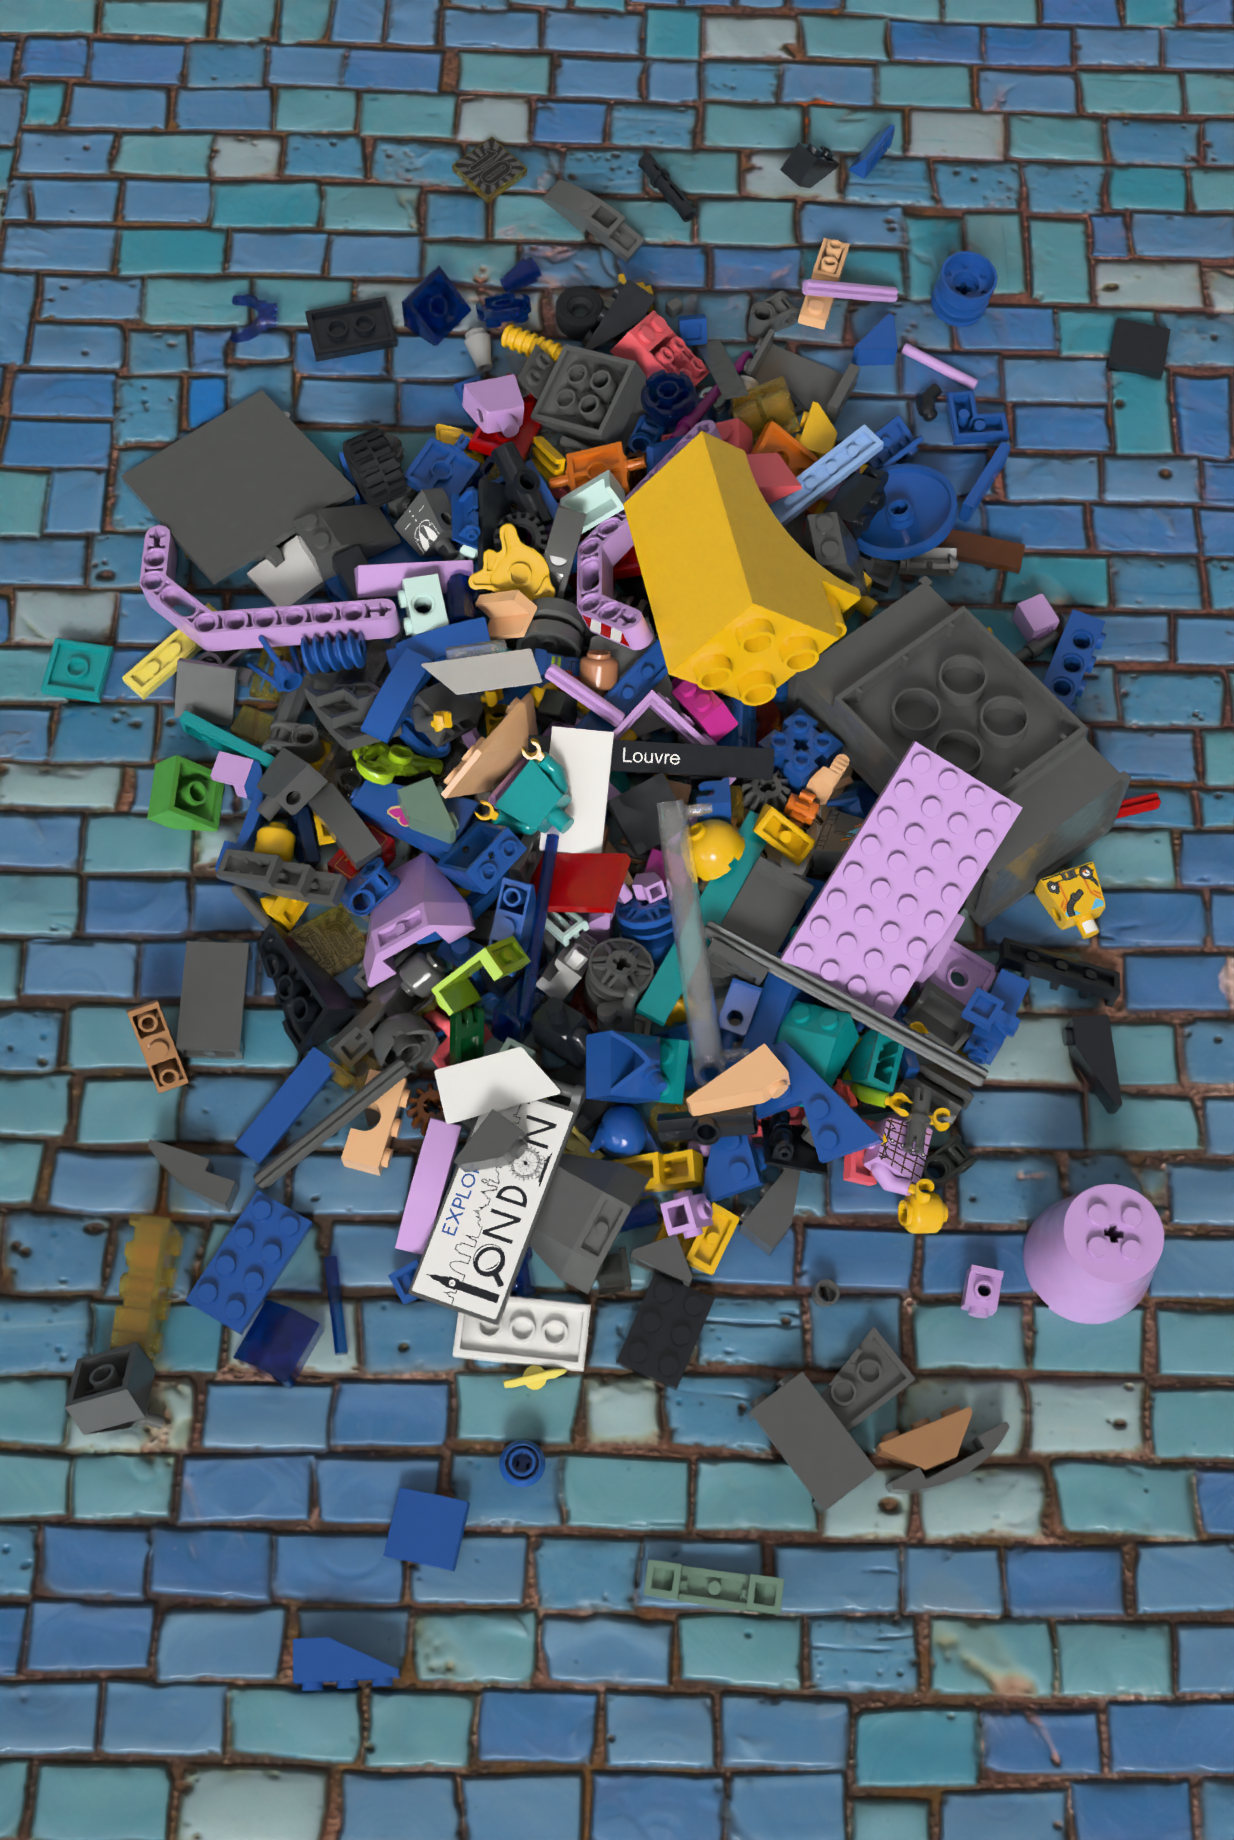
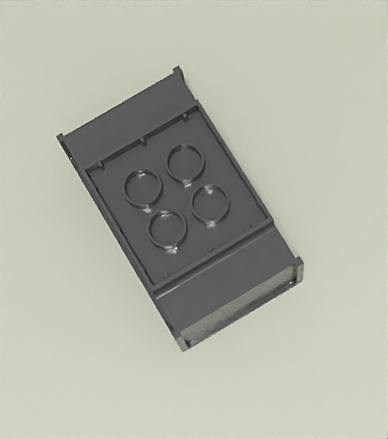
M926 575L919 579L918 587L819 655V660L813 667L797 672L789 678L786 711L792 715L799 708L803 709L818 722L817 731L819 733L827 730L844 744L842 754L849 757V765L879 796L912 742L916 741L1022 807L1021 812L966 899L964 908L972 915L973 920L981 928L988 925L1034 890L1040 879L1054 875L1105 836L1114 825L1131 781V777L1125 771L1119 773L1087 741L1086 735L1089 728L964 605L955 611L932 588V581Z

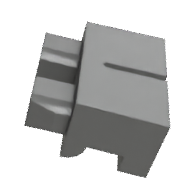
M583 931L575 941L570 938V944L566 947L563 946L559 955H553L537 980L535 986L548 996L560 998L563 1001L585 973L588 967L590 952L597 942Z

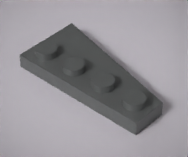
M873 1327L821 1394V1397L846 1430L850 1432L914 1382L915 1377L877 1329Z

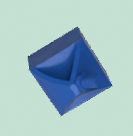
M613 1030L588 1034L586 1036V1099L629 1104L660 1101V1092L667 1088V1083L662 1078V1071L660 1070V1037Z

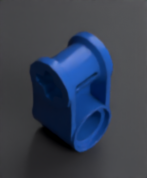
M641 414L628 440L627 455L629 451L635 453L640 449L643 453L647 452L648 445L662 442L661 436L668 433L669 424L665 422L660 424L648 419L647 415Z
M376 857L366 863L361 871L344 888L340 901L342 905L357 916H365L371 913L378 904L391 895L400 885L398 876L392 875L384 866L385 862L381 857ZM362 893L361 901L353 905L354 897Z

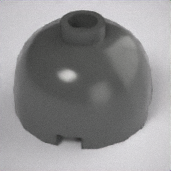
M406 1012L386 1018L375 1031L372 1046L377 1062L383 1069H386L395 1060L401 1058L409 1065L411 1072L415 1071L413 1066L420 1061L424 1065L430 1061L437 1051L439 1042L433 1028L421 1016Z

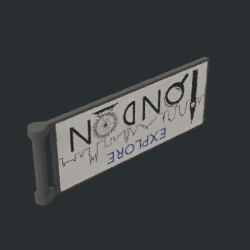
M550 1078L560 1090V1095L571 1098L569 1107L546 1099H539L496 1111L522 1129L530 1138L527 1141V1149L519 1159H514L510 1165L466 1173L458 1166L456 1167L408 1291L410 1295L494 1325L500 1324L577 1115L586 1099V1086L581 1084L573 1086ZM488 1114L475 1117L466 1143Z

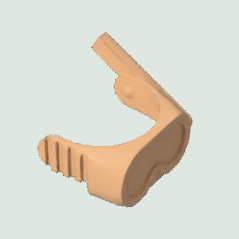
M838 754L829 768L823 766L809 780L805 790L817 795L814 800L815 803L825 805L833 792L854 782L850 776L840 780L850 762L849 757L845 754Z

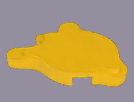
M504 524L499 531L502 550L497 552L487 549L484 552L483 568L469 577V586L475 590L487 589L495 593L519 590L530 601L536 598H554L555 588L550 581L549 568L543 555L520 540L513 524Z

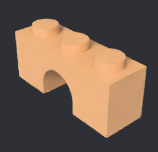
M370 1069L365 1085L381 1073V1071ZM403 1078L367 1107L381 1115L376 1127L367 1131L350 1129L341 1156L344 1167L381 1176L383 1167H389L393 1155V1149H390L393 1137L398 1138L400 1134L402 1119H399L402 1108L407 1109L409 1105L408 1099L412 1094V1090L408 1089L407 1078Z

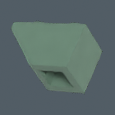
M432 777L398 789V804L410 829L449 844L456 842V830L459 829V825L454 813L447 812L444 805L447 803V798L445 799L441 795L444 791L441 785L436 787Z

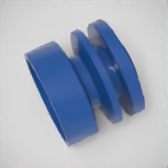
M962 251L954 253L945 260L930 299L932 310L939 319L957 327L970 326L981 319L996 288L998 279L996 269L989 259L979 253Z
M666 888L667 896L651 904L647 900H636L635 893L632 892L633 898L625 904L618 902L616 906L622 938L631 939L644 946L651 954L654 967L661 966L684 926L679 896L673 890Z

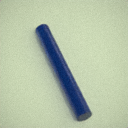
M328 1256L324 1258L334 1351L335 1355L348 1354L337 1256Z

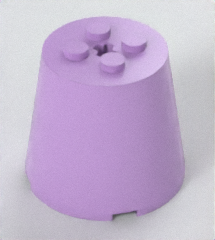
M1102 1184L1074 1194L1050 1205L1031 1225L1023 1249V1263L1028 1282L1034 1293L1036 1292L1049 1306L1048 1308L1065 1319L1083 1324H1103L1119 1319L1141 1301L1149 1287L1163 1251V1225L1154 1206L1143 1195L1131 1188L1117 1184ZM1110 1237L1114 1239L1113 1243L1110 1242Z

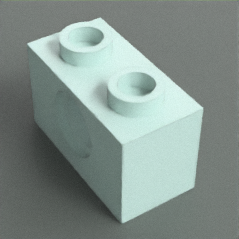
M438 573L402 579V590L397 591L400 608L406 609L407 617L403 618L406 636L411 635L413 637L449 625ZM423 606L428 608L430 611L428 613L423 614L417 612L415 609L417 607Z

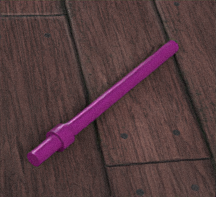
M744 351L733 364L738 375L744 369L748 358L753 359V354L750 351ZM717 384L714 385L688 416H684L677 423V429L669 439L687 434L722 395Z

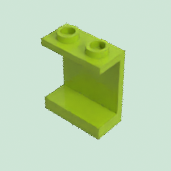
M512 935L483 948L434 986L431 991L436 996L438 1005L450 1016L482 999L468 979L481 967L484 966L492 979L496 981L523 968L531 960Z

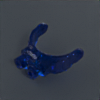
M250 294L234 296L232 298V304L249 306L258 312V317L242 333L230 335L232 342L250 341L257 337L261 331H267V328H277V316H274V314H278L277 303H267V300H258L256 296Z

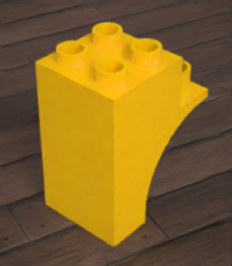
M701 431L623 504L669 675L697 684L701 689L713 690L741 700L745 705H762L774 698L776 689L797 672L813 667L818 662L820 653L845 636L847 628L842 614L862 598L859 588L844 582L823 568L790 536L761 494L744 450Z

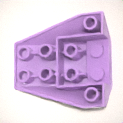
M426 852L390 872L392 875L398 876L400 885L370 913L363 964L367 985L371 988L397 974L394 954L436 931L450 944L475 930L469 904L450 880L435 866L436 863Z

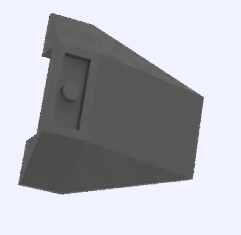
M563 1153L529 1246L559 1279L589 1294L604 1266V1260L650 1179L622 1163Z

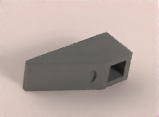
M779 1167L778 1171L781 1175L775 1182L769 1180L758 1194L762 1197L755 1207L750 1204L739 1218L743 1222L739 1232L769 1256L789 1232L792 1225L800 1170Z

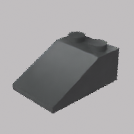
M369 504L317 509L292 522L302 548L323 581L336 576L332 568V557L358 545L366 560L401 543L400 538L380 508L374 509Z

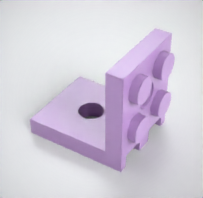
M958 913L956 914L940 942H937L924 963V967L913 983L912 988L919 991L926 981L929 980L964 1005H967L977 987L986 992L988 991L997 972H995V965L953 941L965 920L963 916ZM952 972H958L964 977V986L953 984L951 981Z

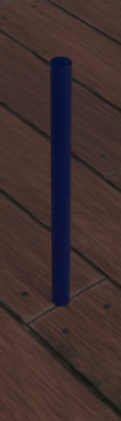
M547 834L528 951V958L531 962L526 965L518 1018L523 1020L531 1019L559 836L555 834Z

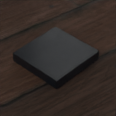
M1117 318L1107 368L1161 379L1171 329Z

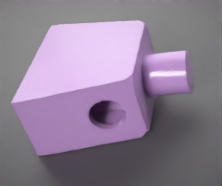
M514 374L464 384L462 406L484 433L489 434L502 431L505 437L511 438L519 432V427L523 424L524 402Z

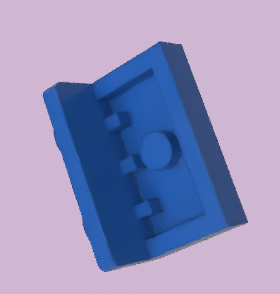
M898 415L874 432L884 442V446L880 452L865 464L875 469L898 464L897 460L901 457L907 459L919 450L917 445L924 439L921 435L914 438Z

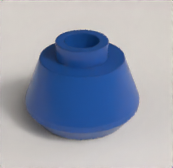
M514 1441L503 1450L500 1456V1472L503 1478L513 1486H531L544 1473V1454L531 1441Z

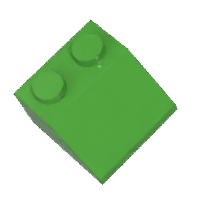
M179 755L155 764L147 819L171 829L218 831L224 783L211 779V769Z

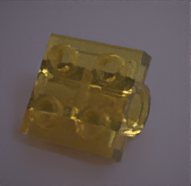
M784 376L748 389V396L732 399L734 406L732 407L734 419L739 418L752 430L753 448L765 424L771 420L789 434L801 430Z

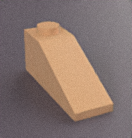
M764 1043L686 1098L689 1112L694 1117L761 1104L771 1098H778L786 1092L790 1085L789 1073Z

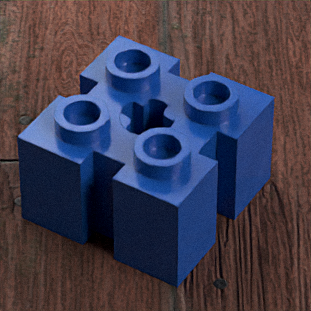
M801 708L783 722L782 732L774 729L758 742V748L774 749L773 774L779 771L783 775L782 779H788L790 792L800 795L803 789L805 790L809 780L823 766L827 768L831 766L835 757L843 753L844 744L829 731L825 730L823 733H819L817 731L818 722Z

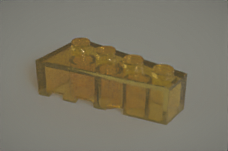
M130 1213L129 1225L134 1226L135 1231L133 1240L130 1242L126 1241L124 1255H126V1265L129 1266V1270L124 1272L120 1278L119 1296L121 1299H124L123 1305L116 1306L110 1349L139 1342L149 1360L155 1362L156 1353H161L163 1348L164 1334L160 1332L163 1320L167 1321L170 1314L171 1303L167 1301L169 1288H174L176 1283L177 1269L173 1267L175 1257L180 1256L182 1253L183 1237H180L179 1231L170 1218Z

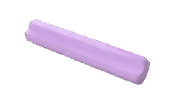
M556 664L550 665L544 676L546 679L614 727H618L625 718L624 712Z

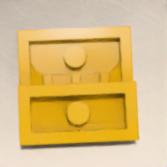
M681 1188V1189H679V1190L677 1191V1193L682 1192V1191H686V1190L683 1189V1188ZM714 1202L710 1203L713 1210L712 1221L714 1225L703 1227L702 1235L687 1239L684 1238L683 1233L676 1234L688 1266L709 1275L714 1274L740 1218ZM664 1219L652 1243L669 1237Z

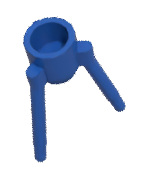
M260 635L258 637L259 641L275 663L273 669L274 677L252 662H248L247 666L274 685L278 692L296 690L303 681L302 677L306 674L301 668L295 645L289 646L292 664L291 662L281 661L264 636Z

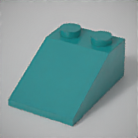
M795 1001L780 1026L775 1044L782 1041L788 1042L832 1087L860 1037L851 1014Z

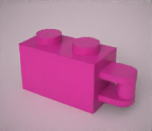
M678 677L673 679L672 686L674 690L671 692L685 713L715 743L738 725V722L727 706L712 690L701 689L697 684Z

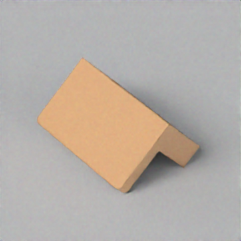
M519 590L479 595L475 603L479 609L490 617L487 625L490 640L524 637L538 608Z

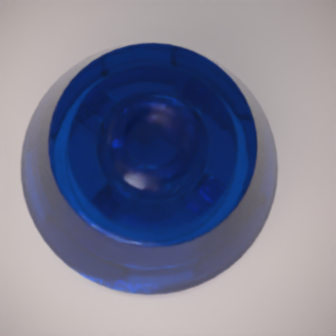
M665 370L653 373L646 380V385L641 392L643 409L656 424L662 427H676L677 423L684 416H688L691 413L697 400L695 386L691 379L681 371L680 374L666 373Z

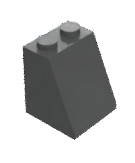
M829 512L807 515L801 548L834 576L859 588L861 596H867L868 591L858 543L838 513Z

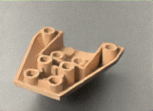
M527 693L521 700L516 697L505 710L508 715L486 739L481 736L466 752L459 765L443 781L448 785L441 793L445 799L491 791L493 785L503 781L524 756L522 754V746L528 751V736L538 735L534 701L531 694Z

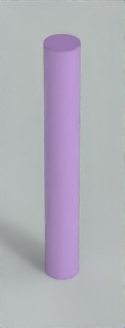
M908 343L902 349L901 353L972 390L976 388L979 380Z

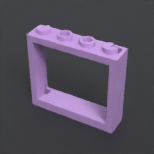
M653 690L646 695L613 731L614 740H619L648 708H651L688 744L717 745L707 734L703 733L700 735L693 728L694 722L682 712L678 714L670 707L672 702L668 697L665 698L660 692L656 694ZM729 778V783H730V785H731L737 778ZM610 782L607 802L622 794ZM711 791L707 796L713 795L714 792ZM697 807L688 816L692 826L697 822ZM689 829L657 845L655 848L669 853Z

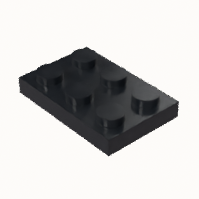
M654 1273L616 1361V1365L677 1391L715 1298L658 1273Z

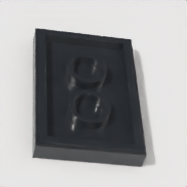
M386 296L305 311L316 362L397 347Z

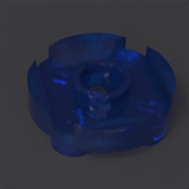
M504 293L484 299V305L481 306L479 302L476 304L477 318L485 322L487 328H497L503 322L509 321L514 323L526 322L529 320L528 314L532 311L530 297L522 294L523 299L515 298V293Z

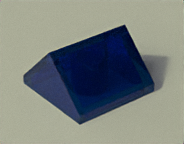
M437 266L402 301L404 326L433 346H437L471 311L440 266Z

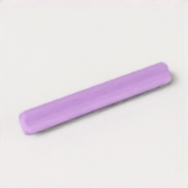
M805 279L802 283V293L804 295L888 303L896 302L898 299V289L896 287Z

